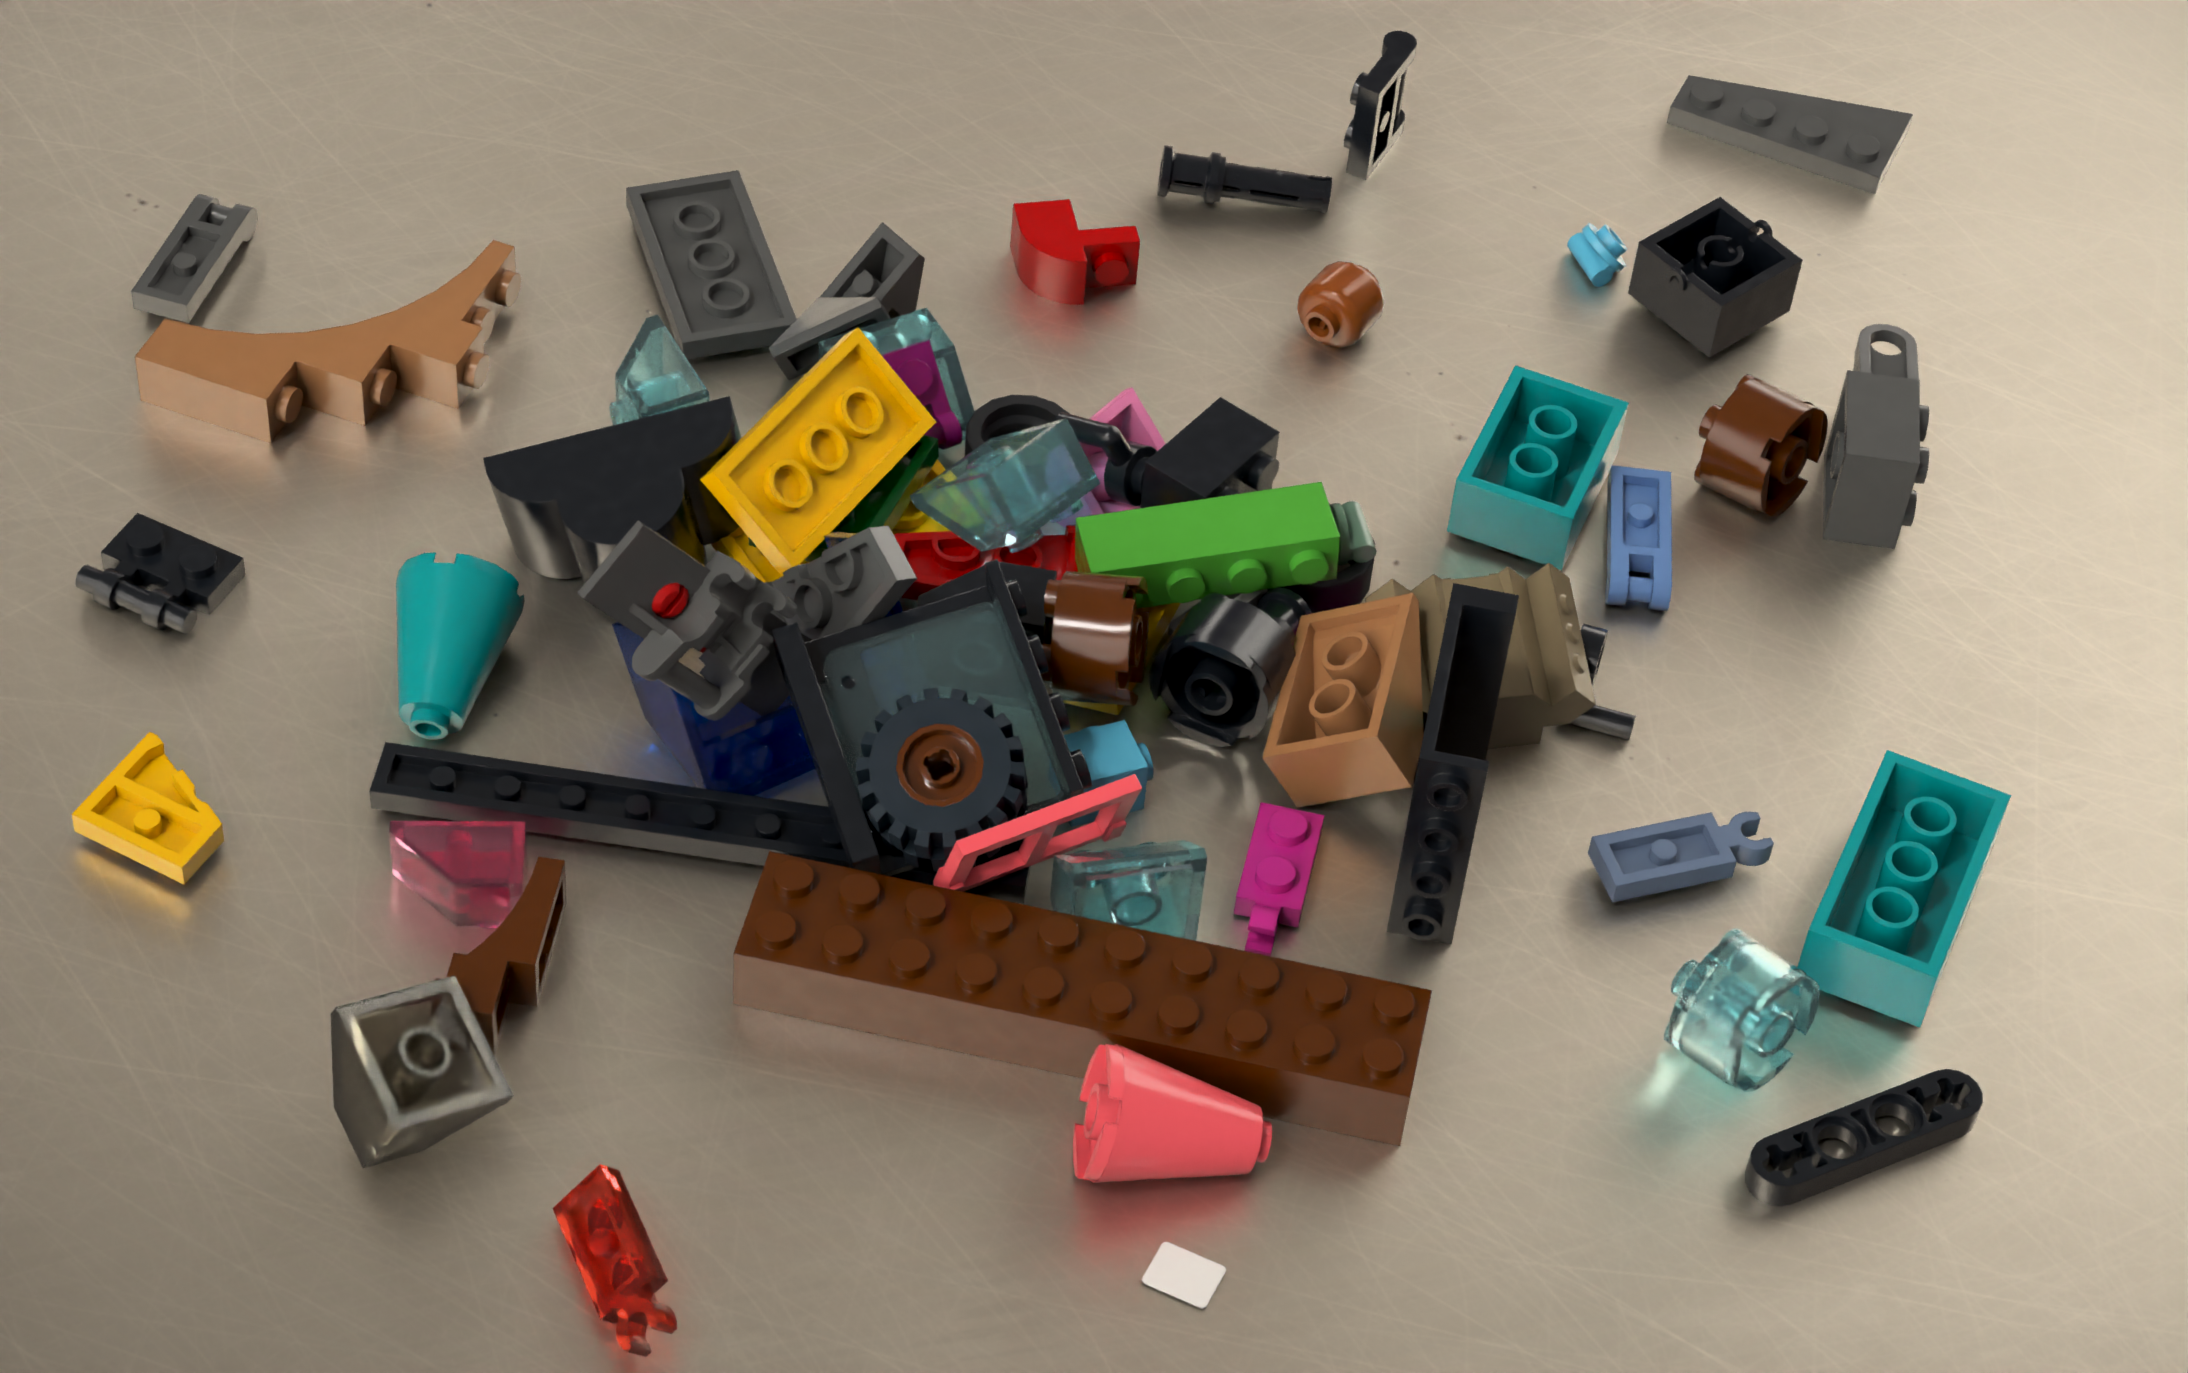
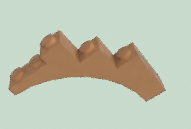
M493 240L468 268L436 291L398 310L354 324L309 332L254 334L207 329L165 318L135 355L140 400L268 443H272L286 423H292L297 418L301 406L366 426L380 405L386 406L390 402L395 389L459 409L472 389H479L485 382L489 371L490 358L484 352V343L489 339L494 322L504 307H511L518 297L521 287V275L516 272L515 246Z

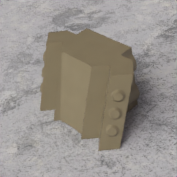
M1550 563L1526 579L1509 566L1499 573L1480 577L1441 579L1433 574L1411 591L1394 579H1391L1365 598V602L1414 593L1419 601L1423 735L1453 583L1519 595L1488 749L1540 744L1543 727L1569 724L1596 705L1570 578Z

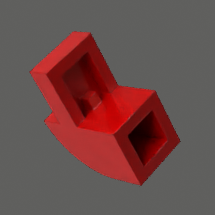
M1070 199L1013 204L1010 248L1019 278L1035 294L1061 304L1084 305L1085 288L1136 284L1140 238L1136 226L1079 230Z

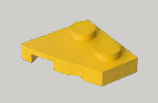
M149 732L72 813L75 832L183 885L187 883L224 842L221 821L206 802H202L196 797L194 784L183 769L176 770L165 755L164 743L158 735Z

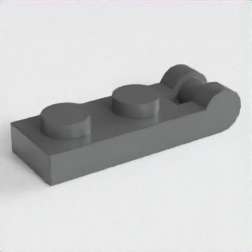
M198 194L132 289L133 309L189 323L243 241L248 242L253 237L258 221L257 210L242 204H235L233 208L222 206L217 198Z

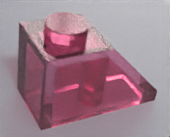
M390 821L389 834L393 875L456 926L497 928L501 925L527 886L526 822Z

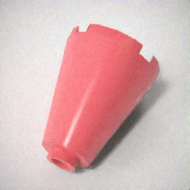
M1100 1044L1095 1049L1088 1064L1079 1101L1087 1102L1084 1125L1075 1123L1073 1165L1077 1178L1090 1180L1092 1183L1246 1175L1252 1171L1256 1162L1264 1163L1267 1159L1272 1140V1125L1269 1121H1263V1113L1259 1105L1119 1044Z

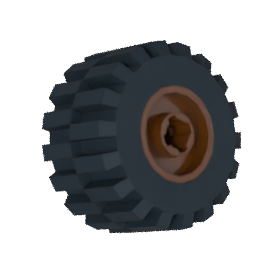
M937 687L923 689L925 700L913 703L909 694L897 699L898 712L893 716L883 709L874 719L877 733L865 732L860 743L863 757H857L856 761L858 789L868 825L874 836L880 834L883 847L893 856L898 850H902L906 864L920 868L923 858L931 859L933 871H938L940 867L945 865L957 840L1016 819L1017 815H1024L1027 806L1026 788H1028L1022 744L1019 736L1014 737L1012 723L1005 714L1001 713L994 717L992 703L979 696L974 705L969 704L967 691L952 688L950 698H939ZM1001 848L994 849L985 854L990 859L1001 851Z

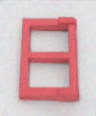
M1136 774L957 840L945 865L938 869L933 885L964 892L1100 839L1106 842L1121 836L1127 825L1125 819L1142 790ZM1099 810L1094 822L1052 837L1058 825ZM1024 838L1018 851L973 867L978 855Z

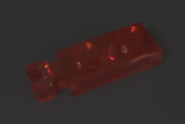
M599 1164L552 1209L600 1320L617 1324V1340L624 1351L647 1357L652 1352L650 1344L646 1339L648 1324L652 1329L669 1334L677 1330V1319L674 1311L668 1305L659 1303L655 1297V1293L668 1282V1279L620 1171Z

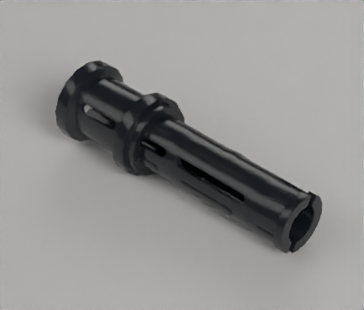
M1164 145L1157 196L1166 197L1169 192L1201 196L1205 203L1214 204V201L1220 202V198L1225 197L1327 213L1331 196L1332 177L1305 175L1276 169L1226 163V157H1222L1221 153L1212 152L1209 157L1175 153L1173 146Z

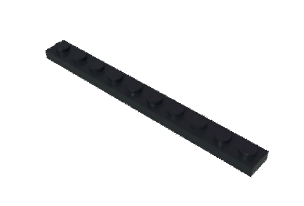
M385 742L369 791L371 808L762 866L765 865L768 853L771 851L850 868L831 812L827 806ZM1024 838L1000 847L1001 851L990 859L985 853L978 855L976 866L1018 851ZM932 863L890 877L933 885L937 871H933ZM1031 866L964 892L1024 904Z

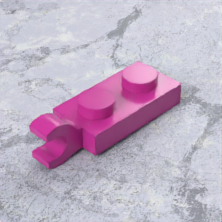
M1263 802L1260 803L1234 907V914L1250 917L1248 924L1249 933L1244 951L1271 956L1278 925L1299 927L1325 815Z

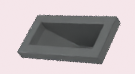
M818 297L769 349L772 357L790 381L807 373L845 334L857 327L871 343L897 330L878 297Z

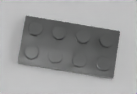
M739 170L626 188V206L682 360L771 346L797 320Z

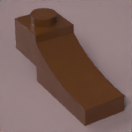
M538 856L532 876L523 894L501 925L469 954L453 953L446 979H435L429 1000V1019L438 1020L441 1049L495 1057L510 1003L533 1007L538 1006L567 904L565 860Z

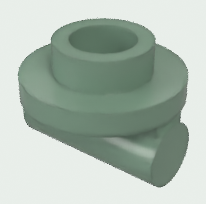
M1355 501L1346 502L1342 505L1340 503L1329 504L1340 535L1338 565H1346L1348 560H1354L1359 563L1372 560L1377 551L1361 505Z

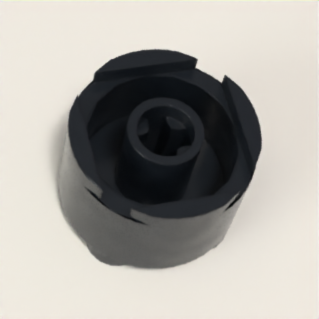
M1219 593L1208 594L1203 597L1200 603L1193 606L1186 613L1154 659L1149 674L1152 695L1155 701L1161 696L1171 711L1167 719L1173 726L1196 741L1212 746L1224 747L1233 746L1237 739L1250 736V740L1263 730L1276 709L1281 687L1296 656L1292 645L1295 634L1292 627L1285 620L1269 616L1251 604L1229 599L1227 596Z

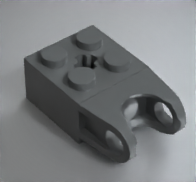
M1874 324L1865 327L1860 332L1855 349L1853 371L1847 370L1824 454L1823 539L1895 549L1901 526H1911L1913 523L1917 493L1912 489L1914 483L1924 484L1929 465V448L1920 447V442L1924 441L1928 428L1929 406L1920 405V380L1915 338L1899 327L1888 324ZM1877 341L1889 342L1897 346L1901 353L1885 355L1876 351L1871 344Z

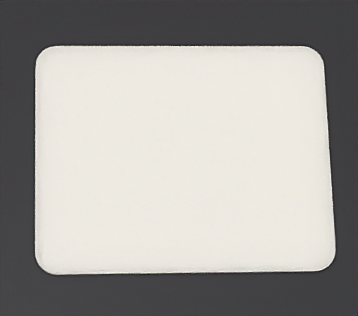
M1163 1242L1142 1277V1282L1145 1285L1203 1309L1207 1307L1222 1280L1226 1267L1170 1242Z

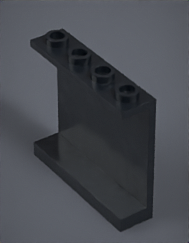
M1453 583L1387 932L1410 936L1417 940H1431L1452 944L1489 766L1486 756L1519 595Z

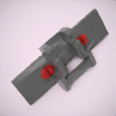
M638 520L577 592L584 600L644 639L632 657V668L636 674L647 681L658 679L692 701L696 712L708 720L716 721L723 718L738 702L743 703L769 720L789 696L776 658L772 630L789 625V623L771 611L775 610L785 618L790 619L797 613V606L784 593L755 577L748 568L720 551H717L705 566ZM800 632L804 643L812 641L811 638ZM690 648L703 653L699 657L705 664L704 668L699 672L703 677L678 661Z

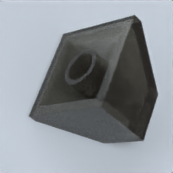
M455 975L338 1006L331 1012L334 1109L363 1169L421 1152L508 1103L514 1096Z

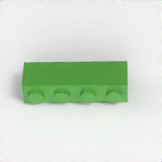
M1322 482L1078 517L1075 524V562L1078 572L1145 577L1148 595L1136 594V609L1172 603H1187L1203 599V597L1211 593L1223 595L1247 594L1258 590L1298 584H1313L1318 581L1337 579L1340 535Z

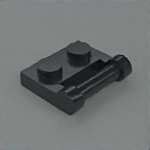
M1392 31L1385 35L1381 52L1382 57L1368 74L1362 72L1358 76L1351 92L1350 104L1356 107L1354 118L1349 124L1344 138V147L1349 149L1346 173L1364 180L1368 179L1401 136L1404 129L1405 113L1401 106L1407 68L1415 58L1417 47L1415 37L1408 32Z

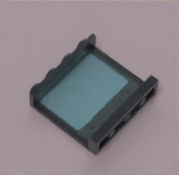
M998 559L985 563L986 586L804 643L797 622L772 630L778 664L849 867L852 869L893 876L917 868L906 864L902 850L899 849L893 856L883 847L880 834L874 836L863 809L856 774L857 757H863L860 743L865 732L868 731L876 734L877 730L874 719L883 709L892 716L898 712L896 700L907 694L910 695L913 703L925 700L923 689L938 687L939 698H950L952 688L967 691L969 704L974 705L979 696L992 703L994 717L1001 713L1005 714L1012 723L1014 737L1019 736L1024 753L1028 788H1026L1027 806L1024 815L1084 793V789L1092 787L1090 773L1081 750L1078 749L1070 752L1064 738L1063 731L1070 729V723L1061 695L1058 691L1048 694L1041 674L1049 672L1040 639L1037 635L1026 637L1020 618L1027 616V608L1021 588L1016 579L1005 581ZM923 858L921 866L930 864L931 859Z

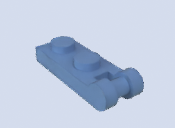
M1611 465L1607 482V580L1605 604L1625 606L1626 601L1648 603V609L1667 611L1672 591L1671 472ZM1629 571L1650 573V578L1629 576Z

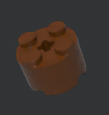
M1746 374L1739 381L1735 391L1722 407L1717 404L1712 405L1701 421L1699 436L1706 439L1701 459L1695 470L1694 480L1750 509L1763 512L1769 516H1778L1795 502L1808 483L1807 480L1799 477L1807 459L1818 463L1827 435V415L1811 402L1753 375Z
M1066 571L1061 580H1048L1044 598L1045 618L1053 619L1051 644H1042L1049 672L1041 674L1044 683H1048L1049 689H1052L1053 693L1057 691L1060 693L1062 700L1136 705L1139 696L1128 688L1130 682L1142 683L1145 671L1149 611L1136 610V594L1148 595L1145 577Z

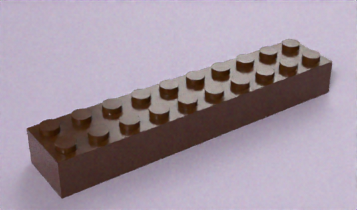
M771 851L768 853L733 953V1004L1082 1079L1085 1077L1088 1064L1095 1049L1100 1044H1119L1259 1105L1265 1118L1400 1146L1432 990Z

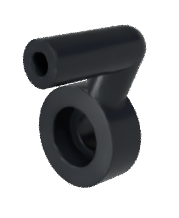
M1064 412L1059 413L1053 424V431L1056 436L1100 447L1108 457L1104 472V486L1108 496L1118 502L1141 506L1145 462L1157 452L1156 449L1137 442L1126 441L1121 431L1114 425Z
M1583 623L1581 635L1593 687L1603 655L1608 630ZM1595 705L1569 724L1630 740L1636 716Z

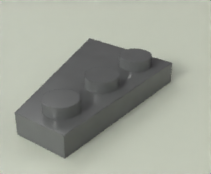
M879 526L869 527L822 552L821 557L807 564L796 565L784 571V576L779 579L765 583L784 593L797 606V613L790 619L785 618L775 610L771 612L789 624L797 622L800 632L815 640L884 618L915 582L917 577L890 527Z

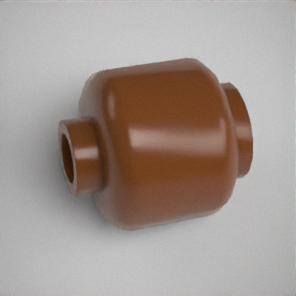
M1338 261L1327 265L1303 289L1298 297L1297 310L1302 325L1312 338L1327 346L1343 349L1354 345L1381 317L1384 299L1378 280L1368 269L1351 262Z

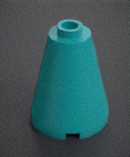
M436 552L423 553L406 560L398 572L396 581L399 717L409 726L411 732L422 738L443 739L448 734L456 733L462 729L523 611L524 594L520 597L517 594L519 582L515 577L496 564L471 555L457 553L453 564L434 563Z

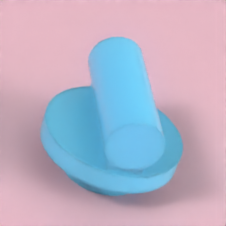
M1588 223L1582 228L1583 232L1577 233L1569 239L1567 246L1592 284L1596 287H1601L1612 279L1614 272H1620L1626 267V263L1621 255L1627 251V247L1608 225L1605 224L1598 230L1593 224Z

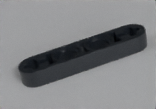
M1943 1069L1772 1134L1757 1142L1752 1149L1745 1170L1746 1186L1756 1199L1768 1205L1786 1206L1794 1204L1966 1135L1972 1130L1983 1103V1093L1978 1083L1969 1075L1958 1070ZM1938 1098H1941L1943 1102H1945L1944 1104L1935 1107ZM1958 1103L1961 1106L1960 1110L1953 1104ZM1886 1115L1895 1116L1903 1120L1911 1132L1904 1136L1889 1135L1877 1126L1875 1119ZM1825 1138L1840 1139L1851 1147L1854 1155L1844 1159L1833 1158L1820 1149L1818 1142ZM1800 1153H1801L1802 1159L1798 1161L1799 1156H1800ZM1771 1164L1775 1170L1768 1172L1766 1170L1767 1165ZM1792 1168L1790 1177H1785L1781 1172Z

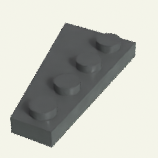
M1688 75L1670 106L1667 123L1876 194L1909 131L1913 114Z

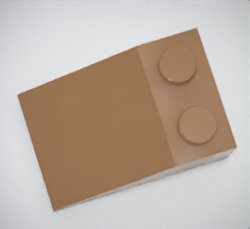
M1414 593L1302 615L1293 643L1296 656L1281 687L1262 757L1297 808L1412 787L1424 736L1418 599Z

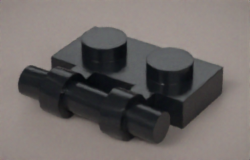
M137 513L101 551L104 571L90 565H84L77 574L75 584L76 587L93 594V599L98 604L112 610L124 607L140 614L143 623L158 630L164 631L170 627L181 633L188 634L196 624L197 612L187 607L190 606L210 615L245 576L244 558ZM141 585V586H143V587H145V588H148V589L152 590V592H150V591H148V590H145V589H143V588H141V587H139V586Z

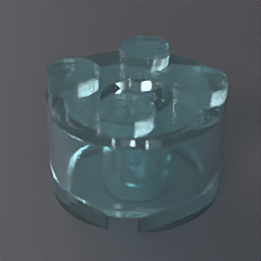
M1734 928L1726 933L1720 943L1700 963L1696 960H1689L1676 973L1671 984V993L1678 998L1666 1027L1664 1040L1725 1083L1735 1088L1739 1087L1745 1092L1757 1090L1773 1079L1794 1055L1784 1047L1795 1029L1804 1035L1810 1029L1818 1009L1820 998L1819 985L1814 979L1807 976L1803 970L1739 928Z

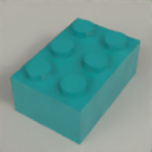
M1515 365L1456 479L1447 532L1544 565L1550 563L1557 569L1562 570L1605 482L1611 465H1613L1617 457L1629 402Z

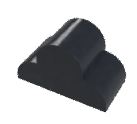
M730 396L483 458L489 482L516 555L530 570L546 577L557 579L582 577L585 584L638 520L705 566L708 563L705 545L719 541L739 527L700 480L741 439Z

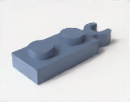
M1712 812L1592 836L1588 855L1611 901L1617 902L1732 878L1736 862L1746 866H1758L1766 863L1770 858L1774 842L1771 838H1763L1761 840L1746 838L1756 835L1761 819L1757 812L1739 813L1731 819L1728 825L1718 826Z

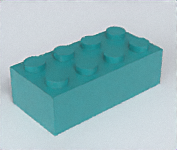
M1887 750L1810 925L1793 980L1920 1028L1995 844L2011 795Z

